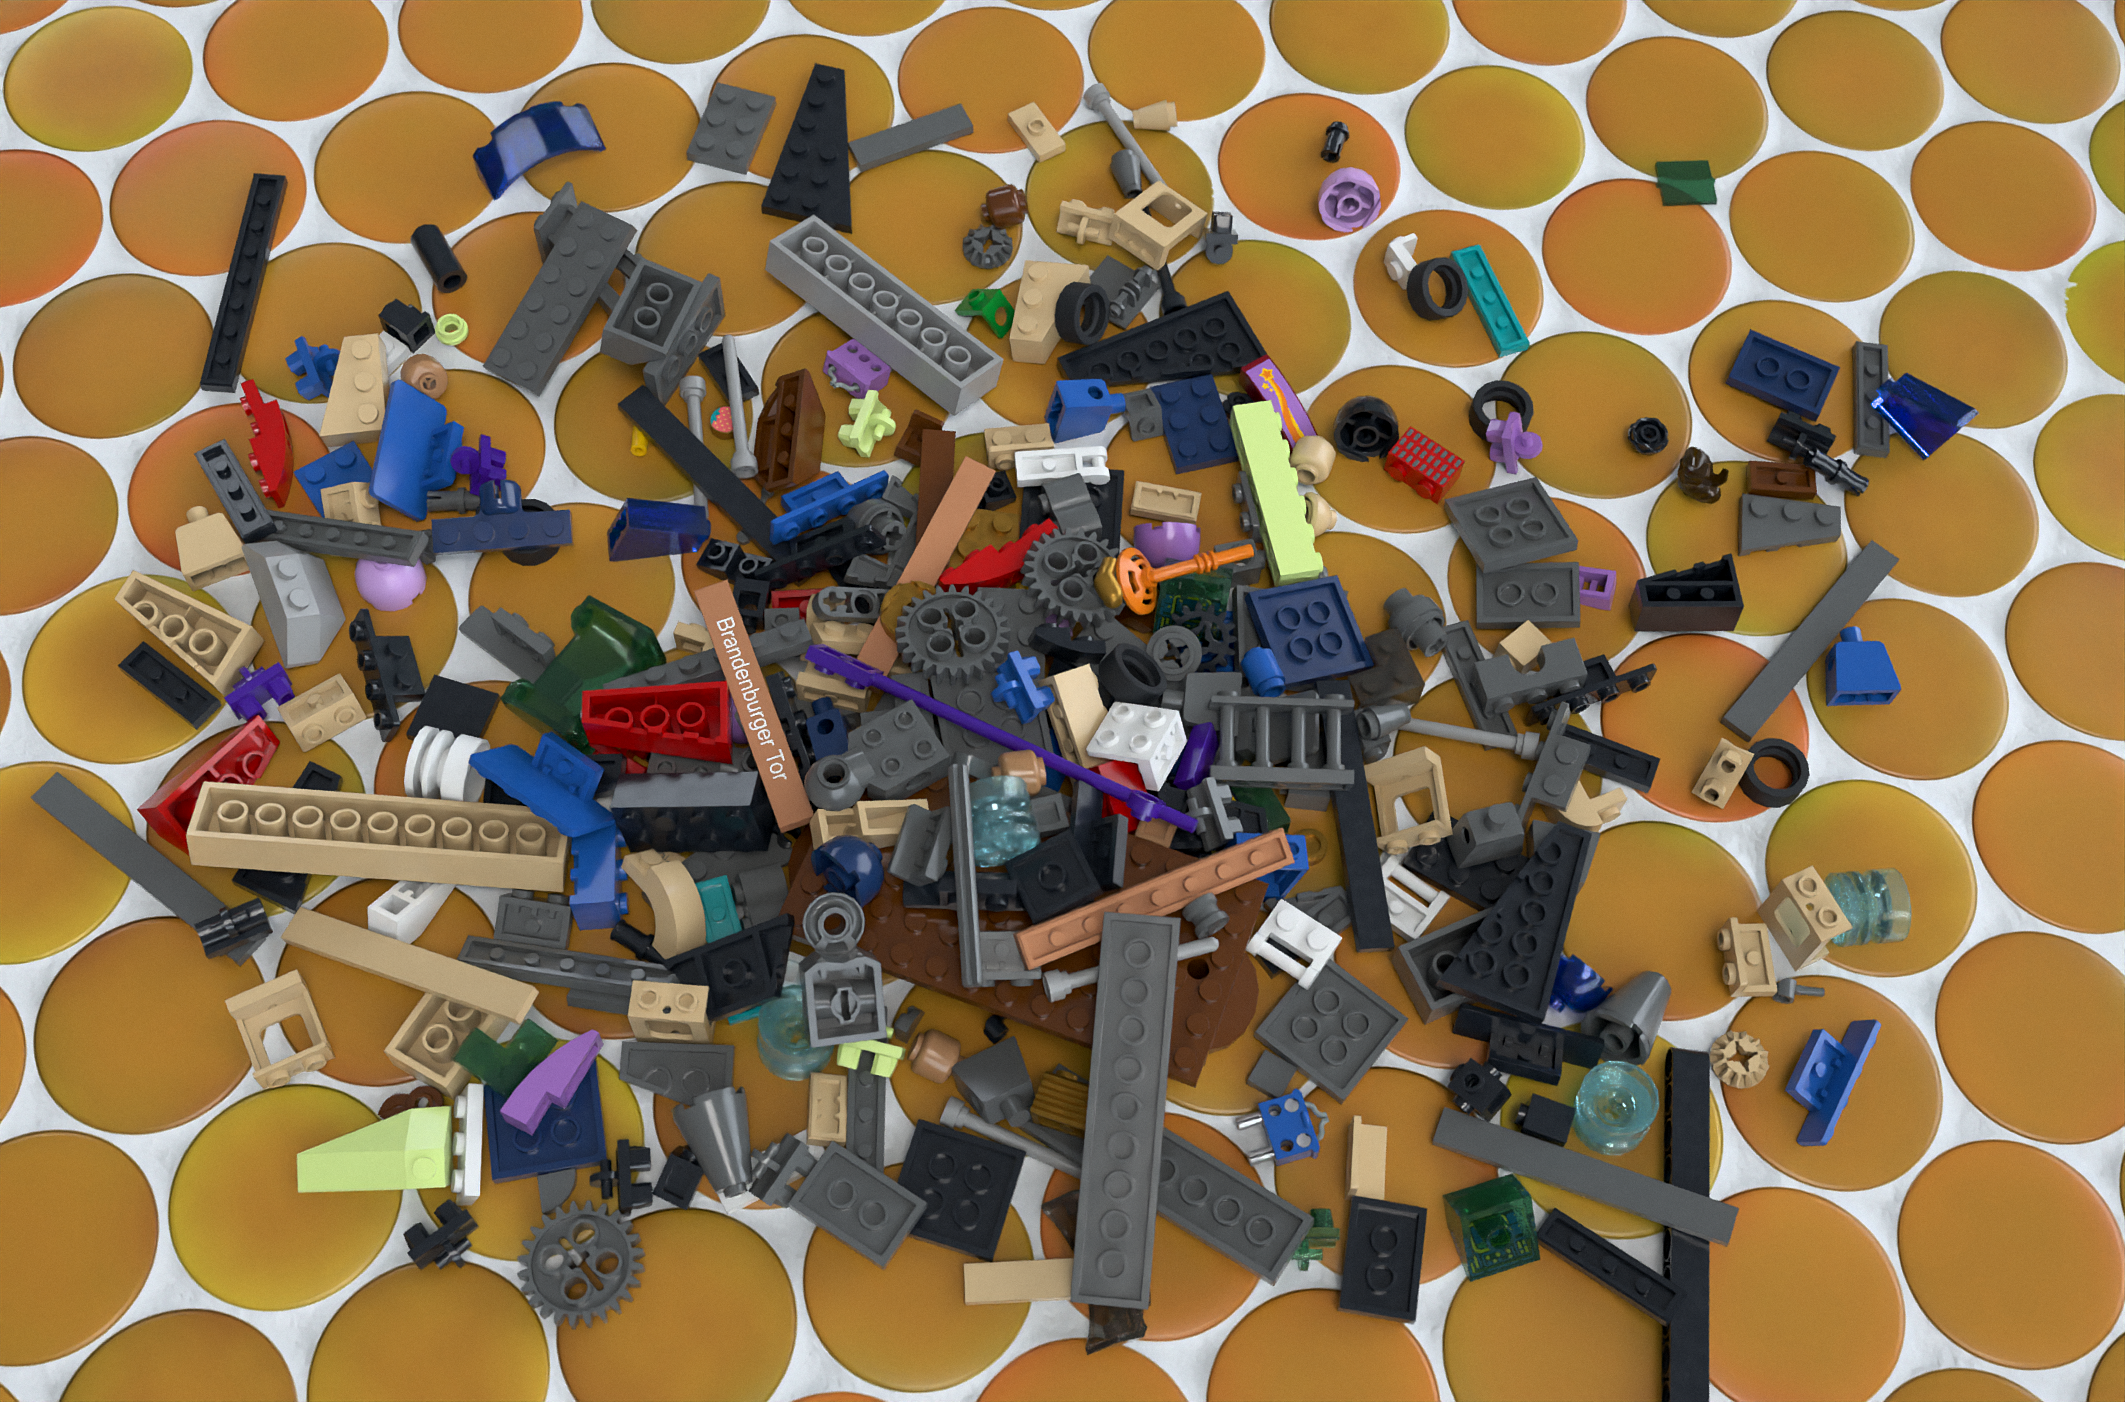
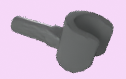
M1785 978L1780 983H1776L1778 992L1772 996V999L1779 1003L1790 1004L1794 1002L1795 994L1823 997L1825 990L1824 988L1797 985L1794 979Z

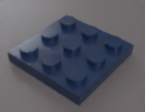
M1337 575L1249 592L1244 598L1263 648L1272 650L1285 676L1284 684L1286 689L1315 683L1316 681L1367 672L1374 666Z
M597 1056L567 1107L564 1109L551 1103L533 1135L507 1123L500 1110L520 1083L543 1061L482 1071L491 1174L494 1184L537 1177L573 1168L577 1170L600 1166L601 1160L608 1159Z

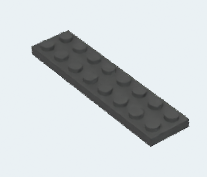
M1058 1064L1053 1071L1054 1074L1058 1070L1068 1071L1077 1076L1079 1082L1089 1085V1081L1061 1064ZM1031 1114L1028 1121L1018 1127L1082 1167L1084 1139L1035 1124ZM1164 1127L1157 1215L1274 1287L1314 1224V1218Z

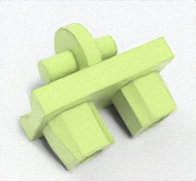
M868 390L863 399L851 400L849 415L852 420H855V424L841 425L838 433V438L843 446L856 448L860 457L870 458L876 440L880 441L883 435L890 436L894 434L896 429V423L890 418L892 412L878 400L879 393L877 390Z
M886 1026L887 1038L892 1039L894 1028ZM878 1039L839 1044L837 1065L857 1070L862 1050L876 1053L871 1073L891 1078L897 1067L898 1059H904L906 1049L878 1042Z

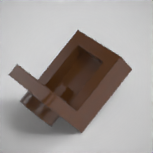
M914 410L909 425L896 446L894 456L920 467L923 429L942 430L944 422L922 411Z

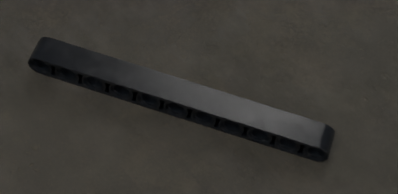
M1669 1047L1665 1058L1663 1182L1710 1198L1709 1053L1707 1051ZM1663 1225L1662 1276L1687 1291V1298L1667 1327L1662 1325L1661 1402H1709L1710 1241Z

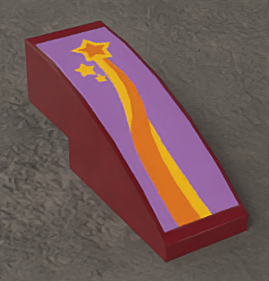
M1268 354L1241 368L1238 383L1254 402L1271 400L1274 412H1279L1282 421V431L1280 433L1282 440L1286 439L1288 441L1290 455L1300 438L1318 436L1299 398Z

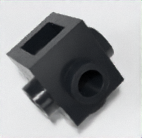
M1472 1058L1466 1064H1460L1453 1071L1450 1077L1451 1082L1448 1084V1088L1455 1096L1452 1102L1467 1115L1474 1111L1487 1122L1491 1121L1512 1094L1507 1086L1499 1080L1502 1074L1486 1061L1480 1065Z

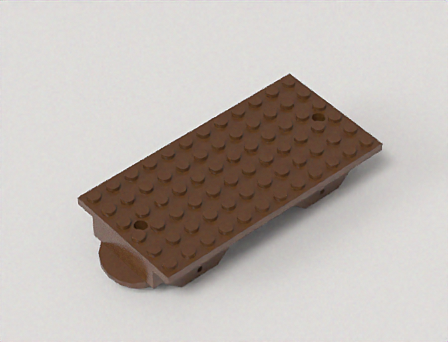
M948 776L904 800L927 799L930 811L946 806L950 807ZM969 777L975 872L1008 873L1004 862L1056 836L1052 835L1033 840L1024 807L1025 801L1030 800V798L1006 799L1001 792V788L994 789L991 784ZM865 788L859 801H872L868 797L867 788ZM1066 812L1070 828L1071 813ZM810 823L804 828L793 845L788 863L791 889L778 916L786 913L794 915L795 924L792 939L812 946L806 939L803 930L804 914L811 902L819 896L827 894L824 886L829 882L823 873L816 876L813 870L811 854L814 851ZM1127 833L1123 888L1103 892V894L1095 897V901L1199 859ZM953 843L949 845L945 857L948 861L945 871H955ZM895 845L878 848L883 857L881 862L884 869V880L879 893L872 901L862 907L865 926L857 947L875 955L881 963V972L1092 1050L1098 982L1073 988L1071 993L1066 994L1065 999L1049 1002L1043 986L1042 973L1058 969L1059 972L1066 971L1067 974L1100 966L1102 941L1041 965V979H1033V985L1011 986L1009 979L995 980V986L964 987L962 985L957 910L904 907V880L887 872ZM1253 879L1216 894L1218 908L1225 911L1230 918L1223 928L1209 936L1215 937L1218 940V949L1177 961L1168 1078L1196 1088L1208 1055L1230 1047L1245 1033L1253 1019L1257 1006L1259 987L1256 969L1248 957L1246 949L1267 892L1268 883ZM1185 907L1162 916L1181 918L1179 945L1200 940L1194 933V924L1191 921H1187L1182 914ZM978 910L979 931L1024 930L1034 926L1027 911L1005 910L994 912ZM838 913L829 914L824 920V928L830 930L837 928L841 923V915Z

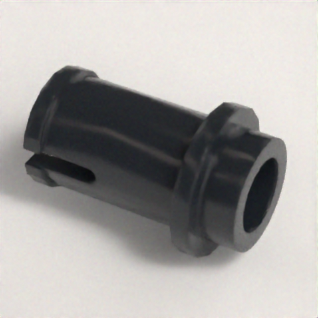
M1335 121L1326 128L1327 138L1321 151V157H1324V160L1330 163L1340 160L1344 142L1350 136L1348 126L1343 122Z

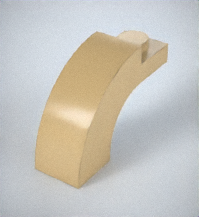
M654 849L626 855L621 868L638 884L651 902L656 922L652 946L666 960L705 945L706 923L702 901L691 875L681 861L677 859L666 862Z

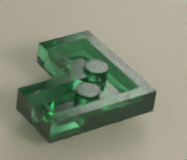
M525 1019L504 1048L476 1027L472 1028L451 1057V1060L508 1100L513 1091L528 1074L547 1058L559 1040L532 1020Z

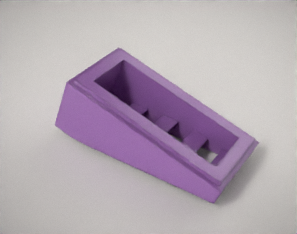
M1579 566L1580 604L1611 611L1617 583L1616 571ZM1585 582L1590 583L1589 590L1583 589ZM1598 585L1604 587L1603 592L1597 591Z

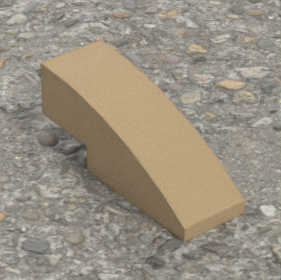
M927 799L857 801L853 808L841 811L817 809L809 822L814 850L828 840L840 835H851L861 838L867 843L875 844L878 848L895 845L908 806L916 804L929 810Z

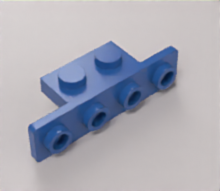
M883 470L849 485L840 472L837 471L782 495L781 505L787 513L771 521L770 541L773 545L782 541H789L799 533L824 525L830 519L839 515H847L849 510L857 504L870 499H881L888 485V473Z
M1876 1019L1851 1022L1841 1044L1824 1029L1812 1031L1785 1088L1787 1093L1810 1111L1796 1140L1801 1146H1825L1833 1136L1835 1125L1842 1110L1848 1103V1097L1857 1078L1862 1073V1067L1868 1053L1876 1042V1036L1881 1027V1023Z

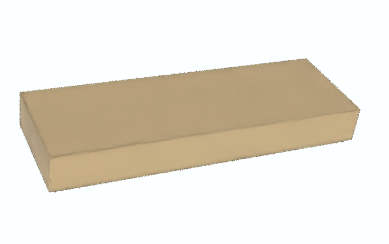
M1074 1258L964 1264L965 1304L980 1305L1070 1300Z

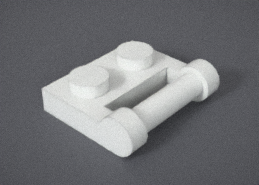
M1391 855L1381 868L1391 927L1394 932L1410 942L1422 936L1435 917L1445 907L1451 896L1443 890L1440 893L1401 866V861ZM1391 876L1429 902V907L1427 908L1388 879Z
M1280 899L1259 931L1249 942L1246 951L1254 956L1259 954L1299 980L1298 985L1308 990L1340 944L1342 937L1288 902ZM1269 937L1311 965L1308 968L1304 967L1266 941Z

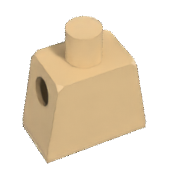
M203 506L193 507L188 510L186 516L189 524L178 527L175 534L181 571L191 590L196 591L249 571L242 551L243 543L223 513H215L209 516L207 509Z

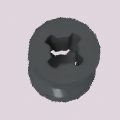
M1207 893L1195 899L1182 912L1185 919L1194 924V933L1199 939L1216 933L1230 919L1225 911L1218 908V900L1213 893Z

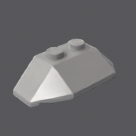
M279 541L243 544L242 551L285 668L318 664L346 620L324 560Z

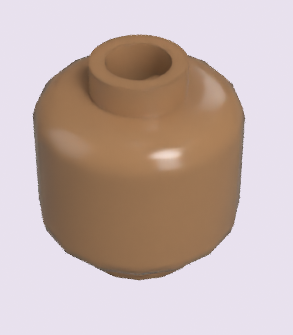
M416 354L409 357L403 363L400 371L402 381L432 399L440 397L445 392L448 385V375L445 368L433 356Z
M1029 749L1003 753L998 758V766L991 767L994 789L1001 788V792L1006 799L1011 800L1038 795L1041 786L1046 785V771L1043 758L1037 757L1034 751Z
M929 1029L924 1034L920 1032L917 1034L908 1052L907 1060L911 1061V1070L915 1074L940 1084L944 1083L950 1075L953 1076L952 1067L954 1064L964 1060L965 1057L959 1055L961 1051L959 1040L936 1029Z

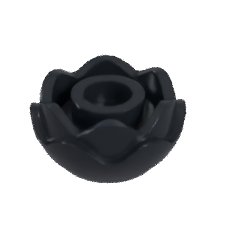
M1644 417L1630 425L1628 440L1632 448L1638 453L1654 455L1661 452L1669 442L1668 430L1659 419Z

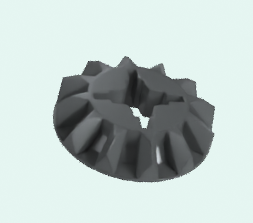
M980 224L978 229H970L968 235L963 238L964 256L971 264L985 269L999 267L1006 263L1012 255V238L1007 235L1006 229L999 230L994 224L991 227H984ZM990 239L992 245L984 253L983 244Z
M1176 625L1161 628L1154 633L1146 649V653L1162 669L1167 681H1181L1186 674L1194 673L1198 669L1202 658V648L1199 639L1189 629ZM1167 639L1175 647L1188 646L1180 655L1182 660L1180 662L1183 667L1180 668L1179 664L1173 659L1168 661L1166 659L1161 662L1160 659L1168 653Z

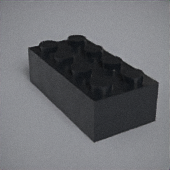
M758 771L619 774L610 805L612 814L629 851L638 853L654 849L656 852L673 853L768 851L775 821L773 809Z

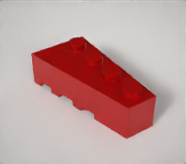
M727 681L582 691V724L590 744L733 764L732 700Z

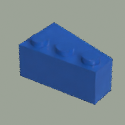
M616 820L614 825L572 837L571 852L574 855V869H571L570 879L574 881V895L570 896L569 905L580 931L614 928L623 919V914H629L628 893H622V881L628 880V874L621 868L624 860L621 859V848L627 847V844Z

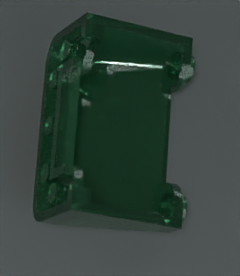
M588 595L571 614V627L575 636L534 684L525 678H520L510 683L505 693L500 697L507 709L541 735L553 732L584 755L593 754L595 749L590 746L582 724V691L602 690L605 683L667 663L653 629Z

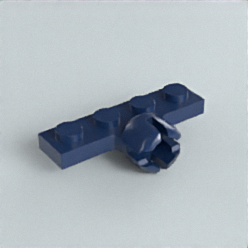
M494 480L485 482L479 487L480 512L478 515L431 520L433 553L436 556L574 546L571 511L524 512L522 509L521 488L515 481L511 480L500 481L501 498L499 486L495 485Z

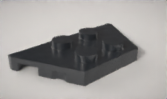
M786 913L663 960V964L668 971L673 972L682 984L709 986L706 1014L709 1021L717 1022L781 998L795 924L794 915Z

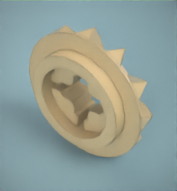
M1730 1030L1718 1037L1710 1050V1064L1714 1073L1725 1084L1735 1088L1755 1086L1764 1078L1770 1067L1767 1059L1768 1051L1764 1050L1761 1046L1760 1038H1753L1747 1035L1746 1031L1732 1032ZM1736 1050H1739L1741 1055L1752 1056L1744 1063L1745 1068L1742 1067L1739 1061H1728L1736 1054Z

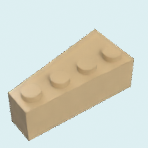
M135 570L131 572L115 597V600L131 616L225 697L234 691L232 685L242 678L238 669L243 666L249 667L265 641L252 626Z

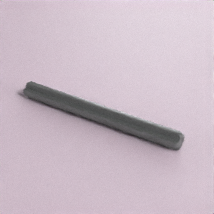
M953 764L948 767L962 985L972 988L982 986L983 974L969 772L966 764Z

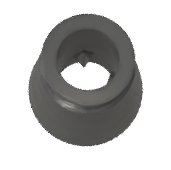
M1130 149L1116 152L1111 157L1110 168L1124 193V197L1132 199L1137 194L1142 193L1140 158Z
M1404 703L1366 707L1356 717L1357 728L1362 738L1373 741L1383 738L1411 721L1410 710Z

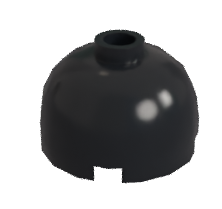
M1368 395L1353 398L1338 410L1335 417L1333 429L1337 449L1351 460L1369 462L1368 457H1376L1378 455L1379 459L1386 457L1399 440L1397 416L1392 407L1378 397Z

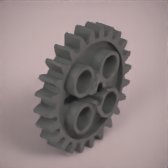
M1066 527L1061 535L1054 528L1050 537L1043 533L1039 541L1034 540L1023 559L1024 564L1020 573L1025 575L1021 584L1029 587L1026 597H1036L1037 599L1033 607L1040 608L1044 606L1046 608L1044 617L1047 618L1055 614L1057 616L1056 624L1058 625L1066 619L1069 622L1070 629L1074 628L1076 622H1080L1083 629L1087 630L1091 621L1097 628H1100L1104 620L1111 623L1114 616L1120 615L1126 605L1123 599L1122 604L1117 608L1111 609L1106 607L1094 588V579L1103 558L1113 557L1116 559L1119 551L1118 548L1111 550L1106 548L1109 542L1108 539L1100 543L1096 541V532H1093L1090 537H1086L1083 528H1080L1077 535H1075L1069 527Z
M954 584L950 585L949 592H943L940 586H936L935 595H931L928 591L924 590L923 600L912 597L911 607H902V616L897 617V628H895L897 652L902 653L903 663L911 662V671L913 673L923 669L924 680L928 679L932 674L936 675L937 684H940L944 677L949 678L952 686H955L957 678L962 677L966 684H969L970 675L973 674L982 680L983 669L993 673L995 671V662L1003 663L1004 653H1008L1010 641L1008 617L1002 616V606L993 607L994 598L990 597L983 601L981 590L977 591L974 595H970L968 586H965L961 592H956ZM944 612H947L949 614L951 620V629L947 628L948 619ZM954 639L958 641V652L961 657H958L956 654Z
M587 1200L584 1210L580 1211L575 1201H572L570 1212L566 1214L557 1206L555 1207L557 1218L551 1220L548 1216L542 1215L545 1227L541 1230L531 1226L530 1230L535 1236V1240H525L521 1243L529 1251L528 1255H521L517 1258L520 1264L527 1266L526 1269L517 1273L518 1278L522 1281H529L521 1288V1291L524 1295L534 1294L528 1302L533 1309L543 1305L540 1311L543 1319H547L551 1314L555 1313L554 1323L556 1326H560L567 1317L572 1329H576L580 1319H584L587 1327L592 1328L593 1317L598 1315L604 1323H607L608 1310L612 1309L619 1315L622 1313L621 1307L618 1304L621 1299L633 1302V1298L628 1292L629 1287L641 1288V1283L634 1277V1274L644 1273L645 1267L643 1264L635 1261L643 1258L645 1252L643 1248H633L641 1241L638 1233L628 1235L634 1226L630 1220L620 1224L622 1214L619 1210L608 1217L609 1208L605 1203L595 1212L591 1200ZM588 1229L595 1231L594 1239L586 1245L576 1243L580 1232ZM562 1238L567 1239L580 1258L587 1262L592 1273L604 1285L603 1290L598 1291L581 1268L576 1266L572 1257L561 1246L560 1240ZM553 1255L563 1256V1263L558 1269L552 1271L545 1269V1264L549 1257ZM614 1258L618 1260L619 1264L614 1272L610 1274L599 1272L600 1265L606 1259ZM581 1283L587 1285L586 1294L578 1300L568 1298L569 1290L574 1285Z

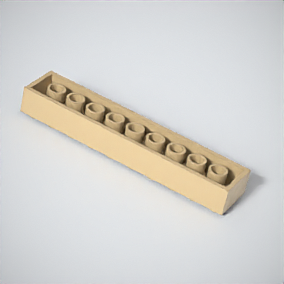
M205 781L203 782L186 833L191 865L564 892L572 846V837L561 834L553 824L533 814L528 806Z

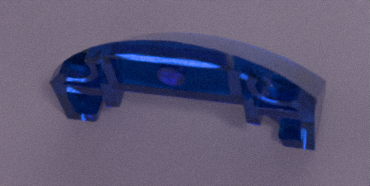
M554 101L530 107L505 120L490 132L492 140L487 145L477 148L472 157L478 177L495 201L521 175L547 159L580 150L602 152L606 150V147L584 104L576 103L573 106H564L561 101Z

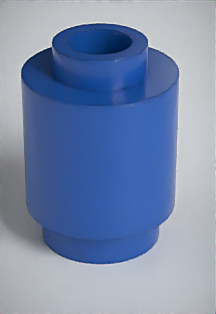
M1255 647L1247 651L1240 666L1253 693L1259 697L1280 696L1286 689L1284 684L1286 679L1272 650Z

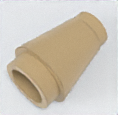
M1166 99L1138 110H1132L1135 129L1170 131V127H1177L1175 102H1167Z

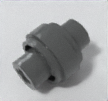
M870 499L853 506L849 510L847 516L855 522V529L870 524L886 537L887 544L869 554L882 555L899 549L905 543L907 529L901 512L894 505L882 499Z
M1402 588L1391 594L1385 601L1383 608L1390 615L1388 620L1389 633L1401 647L1408 650L1420 649L1426 657H1431L1446 646L1449 636L1442 629L1445 622L1443 611L1430 597H1425L1424 595L1413 596L1406 588Z

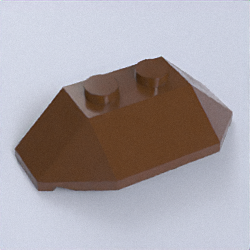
M806 368L779 376L775 384L777 388L769 396L757 421L753 455L757 458L758 473L753 478L769 493L795 486L820 472L826 414L810 372Z

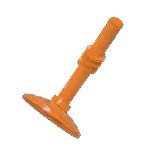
M1251 544L1216 553L1210 550L1207 554L1202 552L1200 556L1198 554L1193 555L1192 559L1154 569L1141 551L1130 547L1122 550L1117 558L1116 577L1123 591V599L1128 607L1138 615H1146L1151 613L1156 606L1158 582L1194 572L1200 575L1203 574V571L1205 573L1210 572V569L1215 571L1218 569V566L1254 557V550ZM1137 556L1140 559L1132 561L1131 557ZM1151 599L1148 605L1142 603L1143 600Z

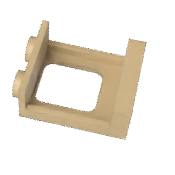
M1158 180L1114 213L1108 238L1158 271L1165 265L1169 250L1189 234L1197 239L1200 238L1208 213ZM1149 205L1175 223V225L1166 227L1144 213L1142 209Z
M1424 746L1364 766L1366 781L1372 784L1375 789L1381 837L1376 839L1380 849L1391 855L1406 853L1410 847L1420 844L1433 845L1440 842L1441 838L1453 835L1440 756ZM1429 788L1435 820L1399 831L1395 809L1396 799L1400 796Z
M1813 865L1782 879L1757 910L1795 972L1825 958L1830 953L1825 946L1829 940L1853 928ZM1806 905H1810L1813 910H1808Z
M297 969L225 1000L229 1013L237 1022L254 1067L253 1077L263 1089L280 1087L288 1083L292 1076L304 1071L313 1072L319 1070L326 1065V1061L335 1058L307 984ZM301 1016L313 1047L271 1065L261 1039V1032L265 1028L290 1017Z
M633 980L628 1019L637 1042L713 1045L716 1022L713 1021L710 1027L706 1014L709 986ZM671 1008V1012L668 1014L663 1013V1010Z

